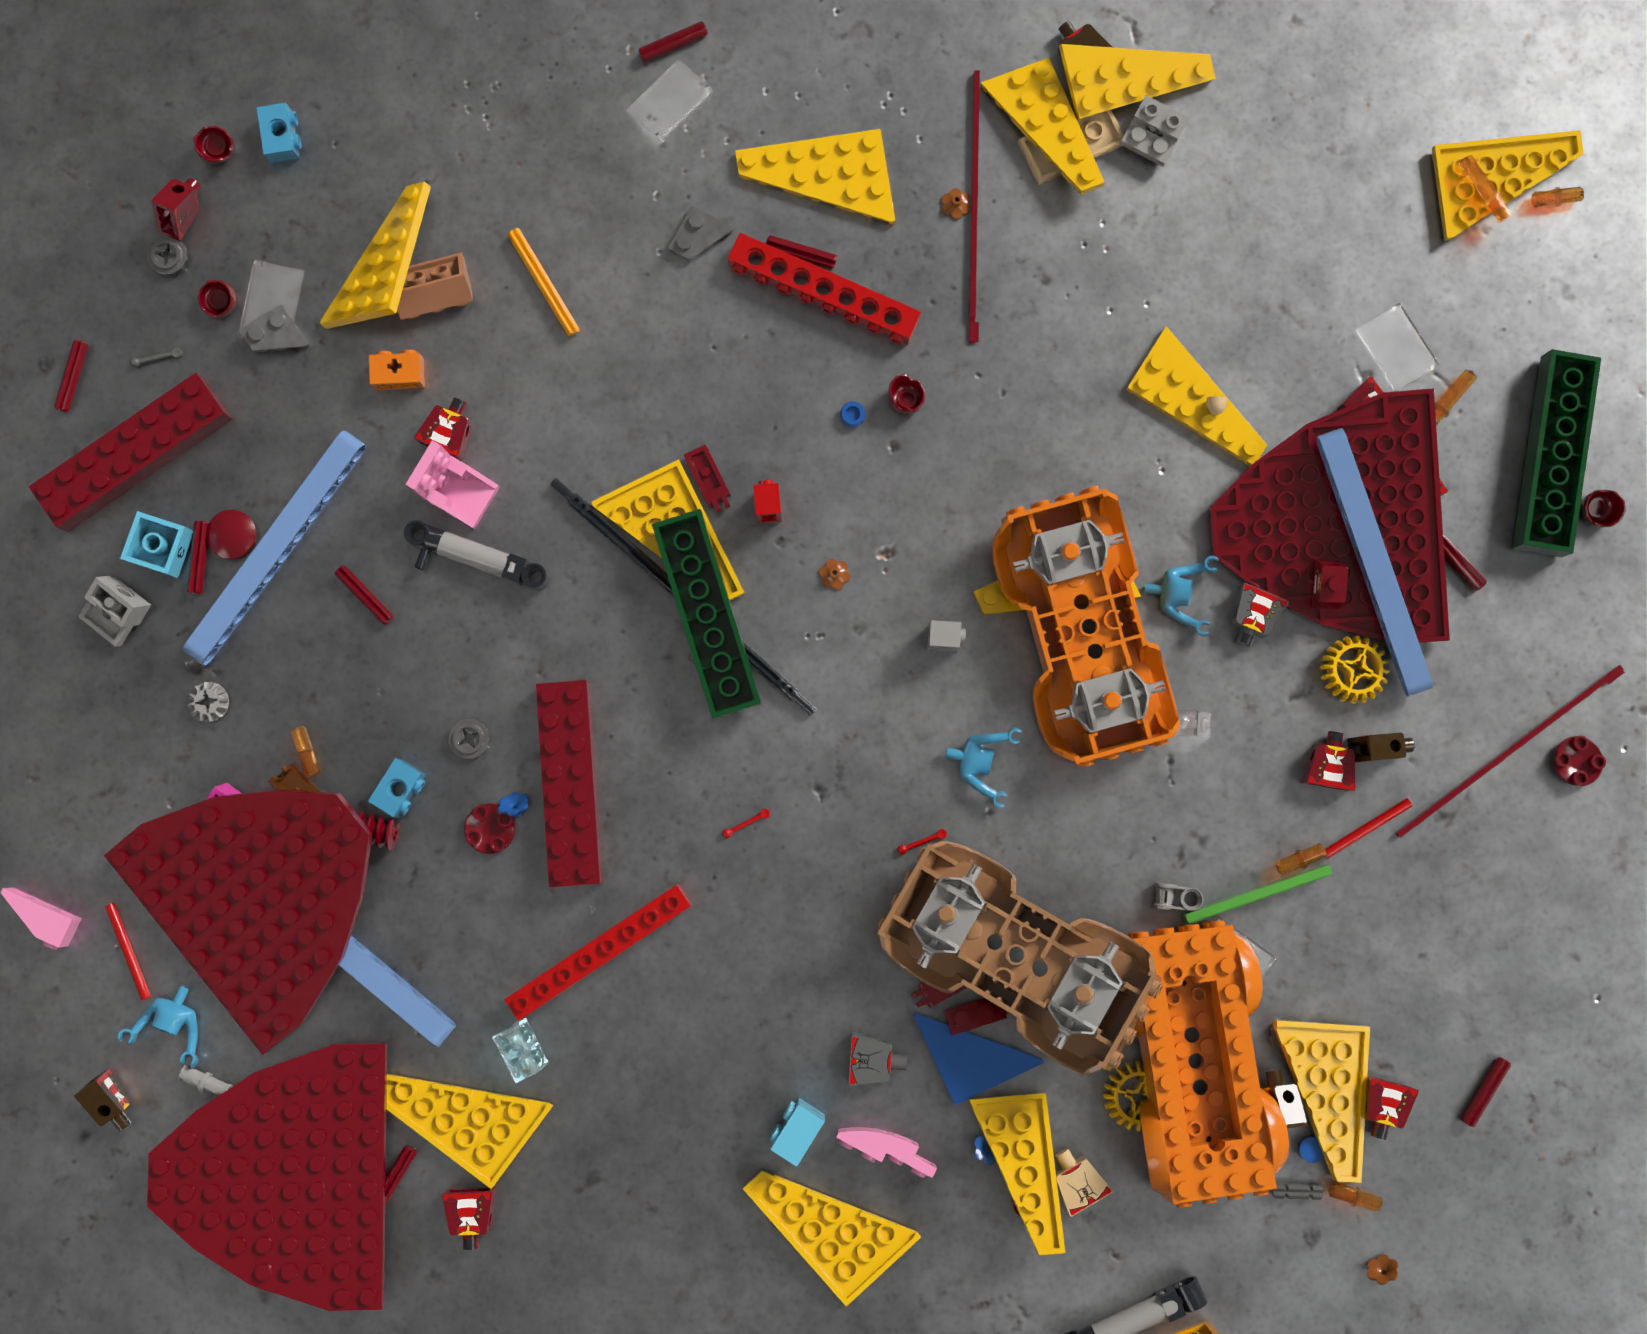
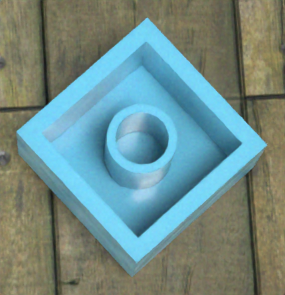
M137 511L120 559L178 578L193 537V530Z
M798 1098L796 1103L790 1102L784 1112L783 1118L785 1121L782 1125L777 1123L769 1139L771 1141L770 1150L796 1167L825 1122V1114Z

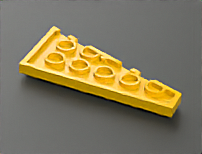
M1050 58L981 82L980 88L985 93H988L995 100V104L1011 117V121L1035 147L1038 146L1042 150L1047 160L1055 164L1062 172L1061 175L1080 195L1104 187V179Z

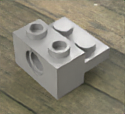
M1146 95L1120 145L1163 167L1184 130L1189 117Z
M114 575L96 577L84 596L87 603L78 617L112 645L118 647L122 646L132 627L140 625L151 604Z

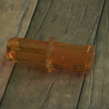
M1555 187L1554 190L1535 191L1531 197L1532 205L1534 208L1548 205L1560 207L1563 203L1579 202L1584 199V189L1581 187L1564 189Z
M306 727L294 728L291 733L298 751L296 756L300 758L305 777L321 773L314 753L316 748L312 747Z
M1317 843L1302 851L1296 850L1295 854L1276 861L1275 865L1277 871L1284 875L1299 868L1306 869L1307 865L1327 858V853L1321 843Z
M1333 1181L1330 1186L1329 1197L1348 1202L1352 1207L1360 1206L1375 1212H1379L1382 1207L1381 1197L1361 1191L1360 1187L1352 1188Z

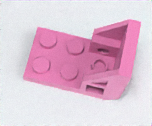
M433 440L405 484L423 500L473 529L476 528L500 488L499 485L470 466L452 457L441 445Z

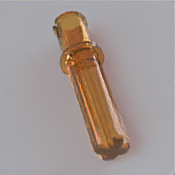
M1472 155L1463 158L1459 165L1485 201L1483 205L1489 207L1498 223L1506 220L1513 212L1510 211L1501 198L1502 193L1496 191Z
M1464 370L1439 401L1435 402L1436 426L1444 417L1449 416L1451 408L1476 381L1477 376L1472 370Z

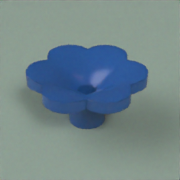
M511 793L508 797H504L499 801L500 806L498 810L501 814H508L514 818L520 817L522 811L528 807L527 802L529 798L526 794Z
M984 1134L982 1137H977L974 1140L976 1148L974 1155L976 1159L983 1160L986 1165H993L995 1158Z

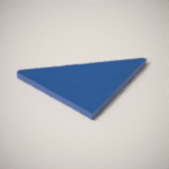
M919 1013L913 1014L955 1105L1044 1063L1042 1058L971 1032L951 1036L948 1024Z

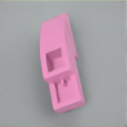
M866 1127L841 1128L836 1132V1138L840 1139L838 1142L840 1145L849 1150L855 1147L862 1151V1157L873 1163L875 1160L882 1162L887 1153L890 1155L888 1159L900 1166L904 1162L912 1167L911 1171L922 1178H925L926 1175L933 1178L937 1170L934 1163L916 1154L919 1148L918 1143L904 1136L881 1129Z

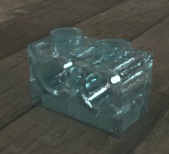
M526 1018L503 1028L492 1037L515 1083L538 1073L549 1063Z

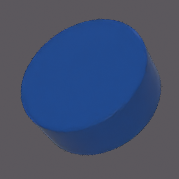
M854 401L846 403L840 413L843 424L851 428L860 426L865 419L864 407Z
M1308 1135L1299 1141L1298 1153L1307 1162L1316 1163L1324 1157L1316 1136Z

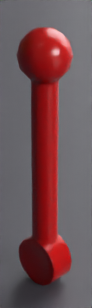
M762 809L760 814L731 829H724L722 836L726 839L730 838L734 832L761 818H768L770 811Z
M939 829L934 835L906 846H898L897 852L900 855H904L907 850L937 838H946L947 832L944 829Z

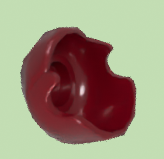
M218 126L203 127L193 139L196 153L209 164L225 162L234 150L232 137L226 130Z
M209 280L200 288L198 302L200 308L207 315L219 318L229 315L235 309L237 297L230 284L222 280Z
M908 374L896 376L891 381L887 397L889 404L897 412L913 414L919 411L924 404L925 391L919 380L910 378Z
M1594 490L1584 498L1582 504L1583 517L1594 526L1612 527L1623 519L1626 512L1625 500L1616 491Z

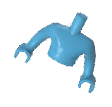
M1215 556L1207 557L1204 563L1167 570L1164 573L1161 585L1145 584V594L1160 595L1161 611L1177 622L1196 629L1198 634L1203 637L1208 636L1209 633L1201 632L1200 627L1211 624L1206 620L1197 621L1180 612L1175 607L1190 606L1193 580L1180 577L1203 571L1217 572L1218 569L1208 567L1209 562L1219 561Z
M1017 727L1011 728L1007 733L970 736L965 743L963 751L947 748L946 758L960 761V777L976 791L993 799L994 804L999 808L1004 807L1005 804L998 803L996 798L1000 795L1007 796L1004 791L996 792L974 775H989L994 749L987 748L982 744L1005 741L1018 744L1020 743L1019 740L1011 738V734L1015 731L1022 733L1020 728Z
M179 986L173 1001L156 998L131 1029H123L118 1033V1040L121 1042L126 1034H130L131 1037L128 1040V1044H134L137 1039L136 1035L153 1017L154 1020L151 1027L177 1036L180 1028L186 1024L187 1046L186 1052L180 1057V1062L184 1064L188 1057L193 1056L190 1067H196L199 1062L198 1057L195 1055L198 1040L196 1013L193 1009L183 1005L189 989Z

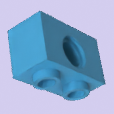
M286 102L256 107L263 154L268 161L275 163L299 159L298 150L302 146L300 137L295 132V126H298L296 112L292 111ZM285 129L281 136H276L279 130Z
M395 758L368 802L392 817L399 818L400 815L404 816L411 807L412 803L409 801L414 793L418 794L425 784L423 779L426 774L402 759ZM399 782L405 787L404 793L401 796H397L394 793V787Z

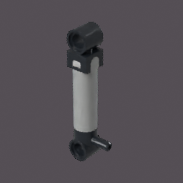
M419 520L409 522L404 528V537L407 542L421 549L415 563V568L419 570H424L430 552L501 577L520 586L524 582L526 586L535 591L543 590L549 584V573L538 563H530L525 558L499 551L430 526ZM418 529H423L424 536L420 540H414V532ZM534 571H540L542 574L540 581L537 583L530 582V575Z
M1191 1276L1178 1281L1173 1287L1169 1285L1155 1292V1296L1081 1330H1072L1064 1334H1138L1166 1320L1172 1322L1186 1316V1313L1199 1310L1208 1301L1197 1277Z

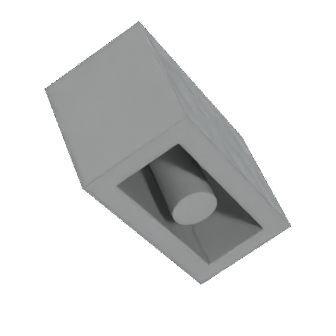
M931 620L928 625L927 651L957 652L965 644L966 629H961L962 622Z

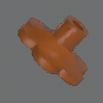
M954 188L950 193L944 194L942 196V203L944 204L942 207L943 213L951 215L953 219H960L963 214H968L971 210L969 204L970 195L966 192L962 193L958 188Z
M829 559L826 562V566L821 567L819 570L822 584L827 588L841 589L844 583L850 580L847 564L844 561L837 562L835 559Z
M1380 1255L1377 1259L1368 1261L1369 1270L1367 1271V1276L1370 1280H1376L1378 1284L1385 1285L1389 1281H1394L1398 1278L1397 1270L1399 1265L1396 1260L1389 1259L1387 1255Z

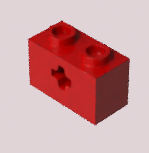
M773 480L758 481V485H753L757 523L782 521L779 483H774Z

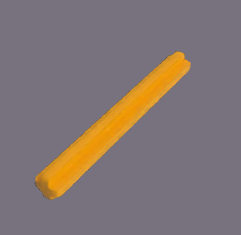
M515 228L508 233L509 239L569 337L579 332L576 322L520 229Z

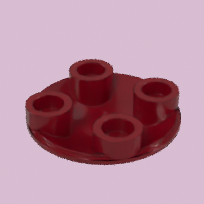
M222 511L215 515L208 524L206 532L207 543L210 549L219 557L225 559L240 558L256 546L255 524L247 514L241 511Z
M1581 735L1563 740L1554 752L1553 763L1557 774L1563 781L1573 786H1586L1598 779L1602 769L1606 766V759L1593 741Z
M488 803L475 807L465 821L464 833L466 841L478 852L484 854L501 852L510 845L514 838V819L508 814H501L498 810L500 806L498 804Z

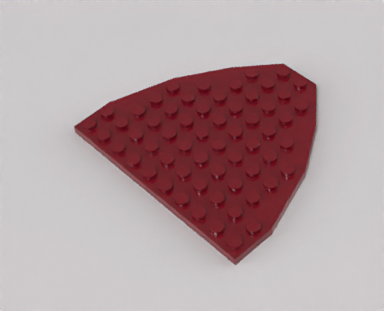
M1434 388L1382 392L1304 425L1255 461L1210 506L1213 556L1219 559L1221 564L1249 585L1289 601L1287 608L1319 625L1386 641L1317 446V436L1342 428L1352 450L1418 642L1450 641ZM1315 560L1339 561L1348 566L1346 602L1339 609L1312 608Z
M279 789L215 796L140 824L108 851L104 857L259 1052L264 1055L305 1022L345 957L364 896L372 832L341 793Z
M343 1043L321 1048L256 1071L196 1110L149 1153L147 1207L194 1250L250 1286L327 1311L382 1310L384 1308L387 1043Z

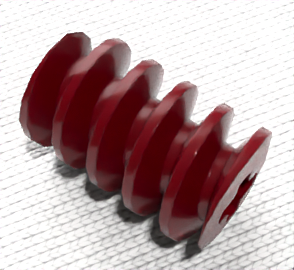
M361 811L358 816L372 832L371 846L376 843L377 848H382L385 845L387 850L392 851L398 840L400 824L397 827L394 826V818H390L388 823L384 824V816H380L376 822L374 813H371L368 819H365V811Z

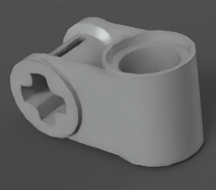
M1154 883V887H1156V900L1152 908L1194 911L1203 904V895L1196 888ZM1188 892H1193L1196 895V902L1192 906H1188L1184 902V897Z

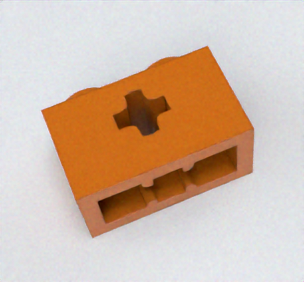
M409 349L402 350L399 354H392L390 351H378L376 355H369L370 385L375 390L425 388L424 358L420 353Z

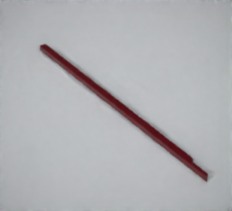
M974 70L969 343L979 342V322H975L979 70Z
M1621 665L1616 666L1605 676L1579 693L1395 832L1397 837L1401 838L1606 682L1609 685L1624 674L1623 667Z

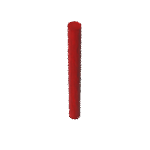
M1406 798L1322 850L1323 855L1326 859L1334 856L1413 807L1411 801Z
M115 903L108 904L104 907L141 1001L151 997L122 920Z

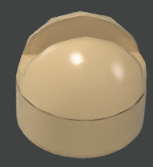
M1207 397L1206 407L1210 414L1219 415L1225 411L1227 406L1226 397Z

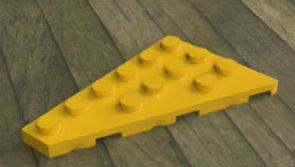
M881 129L735 150L740 178L749 181L754 180L765 186L783 189L784 192L800 197H809L816 202H825L851 213H860L867 218L873 217L888 222L890 225L895 224Z
M1581 130L1434 145L1432 147L1444 241L1451 240L1580 158L1584 154Z
M423 181L405 187L322 317L320 325L324 328L329 329L396 314L431 188L426 182Z
M679 459L591 501L595 509L661 559L662 556L652 524L701 509L730 601L745 594Z
M1273 1020L1274 1030L1295 1084L1298 1087L1300 1097L1332 1179L1337 1182L1361 1183L1370 1027Z
M387 1074V1110L490 1189L494 1187L553 1107L549 1102Z
M761 1170L743 1187L748 1196L846 1307L921 1238V1235L915 1230L765 1170Z

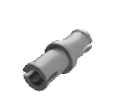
M185 1065L178 1076V1080L197 1087L198 1091L202 1093L208 1092L216 1096L233 1087L231 1084L214 1078L212 1073H203L191 1068L189 1065Z

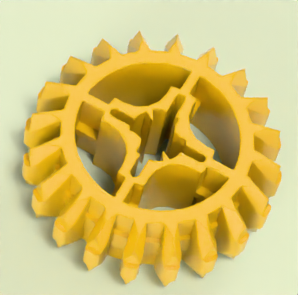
M1349 636L1344 637L1343 643L1337 640L1334 642L1335 648L1332 646L1327 648V652L1330 655L1322 656V660L1327 662V664L1321 665L1320 669L1326 670L1327 674L1322 675L1321 679L1329 680L1325 688H1334L1332 696H1337L1341 693L1340 701L1342 702L1346 701L1348 697L1351 704L1356 703L1357 700L1360 703H1364L1367 697L1374 699L1376 697L1375 692L1380 693L1383 691L1380 684H1387L1388 682L1386 678L1382 677L1390 673V670L1383 669V665L1389 663L1387 659L1381 660V656L1385 654V651L1376 652L1378 644L1373 643L1369 646V638H1364L1361 641L1360 636H1354L1352 640ZM1346 650H1357V654L1352 657L1351 661L1339 659ZM1367 657L1371 662L1372 670L1366 665ZM1356 665L1355 669L1359 673L1354 674V670L1350 666ZM1337 669L1344 674L1343 683L1338 676ZM1359 678L1370 680L1365 688L1361 690L1352 689L1353 685L1357 684Z
M1135 1060L1133 1069L1129 1062H1125L1126 1070L1124 1072L1118 1066L1116 1071L1119 1075L1117 1077L1111 1073L1108 1077L1114 1082L1113 1084H1104V1087L1111 1090V1092L1103 1093V1097L1111 1099L1104 1106L1106 1109H1112L1109 1113L1111 1118L1118 1116L1116 1120L1118 1125L1121 1126L1126 1121L1125 1128L1131 1130L1135 1123V1129L1141 1131V1118L1136 1116V1114L1140 1113L1139 1106L1149 1097L1144 1068L1142 1067L1141 1069L1140 1061ZM1139 1076V1079H1136L1133 1086L1122 1087V1084L1127 1079ZM1140 1091L1146 1098H1138L1134 1103L1136 1099L1129 1093L1138 1094ZM1118 1094L1129 1099L1128 1114L1122 1111L1118 1101Z

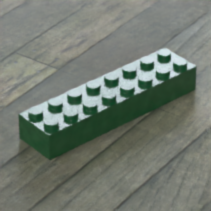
M1551 349L1540 358L1513 549L1561 558L1574 553L1601 357Z
M701 509L653 523L654 534L712 719L715 720L762 705Z

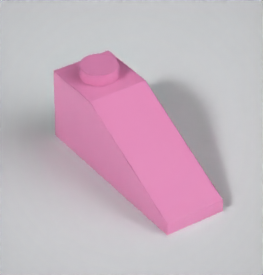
M16 888L2 889L1 894L32 934L43 941L44 946L54 950L69 946L82 918Z

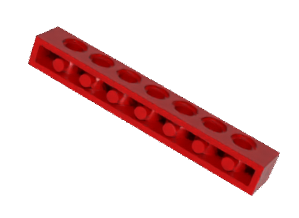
M739 233L728 256V265L733 272L739 275L746 273L752 276L753 280L759 284H771L782 294H794L805 304L812 305L814 303L819 305L821 310L828 314L834 315L837 313L844 316L843 319L854 325L860 323L867 326L866 329L871 333L877 335L883 333L889 336V340L900 345L902 343L909 344L921 316V311L743 233ZM753 257L762 259L761 264L756 266L751 265L749 261ZM775 267H781L785 270L782 275H774L771 271ZM797 277H804L807 279V283L797 285L794 280ZM824 286L830 292L827 295H820L817 293V289ZM844 296H848L852 299V303L843 305L839 300ZM866 306H871L874 308L875 313L865 315L862 309ZM888 316H893L898 322L895 325H888L884 319Z
M679 884L675 885L505 998V1002L518 1021L692 906V903Z

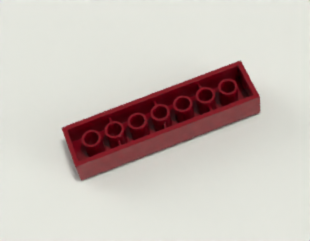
M196 372L31 484L29 489L55 527L69 532L233 418L207 380Z
M587 680L536 684L549 888L603 883L590 682Z

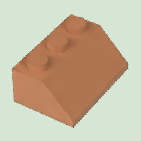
M463 253L409 266L397 308L401 320L406 318L414 319L421 314L429 312H441L445 308L452 306H464L473 301L472 287Z

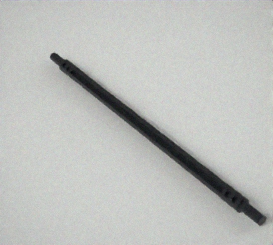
M558 478L551 482L550 485L568 500L567 504L569 506H572L576 512L590 522L674 597L668 575L660 566L595 510L580 494L572 492ZM743 641L750 666L770 682L776 690H779L789 701L793 700L811 716L817 708L799 693L800 690L788 681L786 677L782 676Z

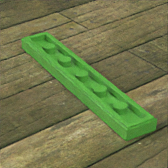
M1320 865L1201 906L1197 910L1181 913L1183 922L1191 924L1330 876L1332 871L1330 865Z

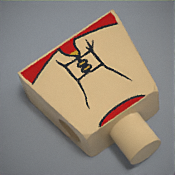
M1068 1148L1061 1150L1055 1155L1061 1168L1056 1170L1057 1187L1070 1217L1113 1193L1109 1185L1084 1155L1074 1159Z

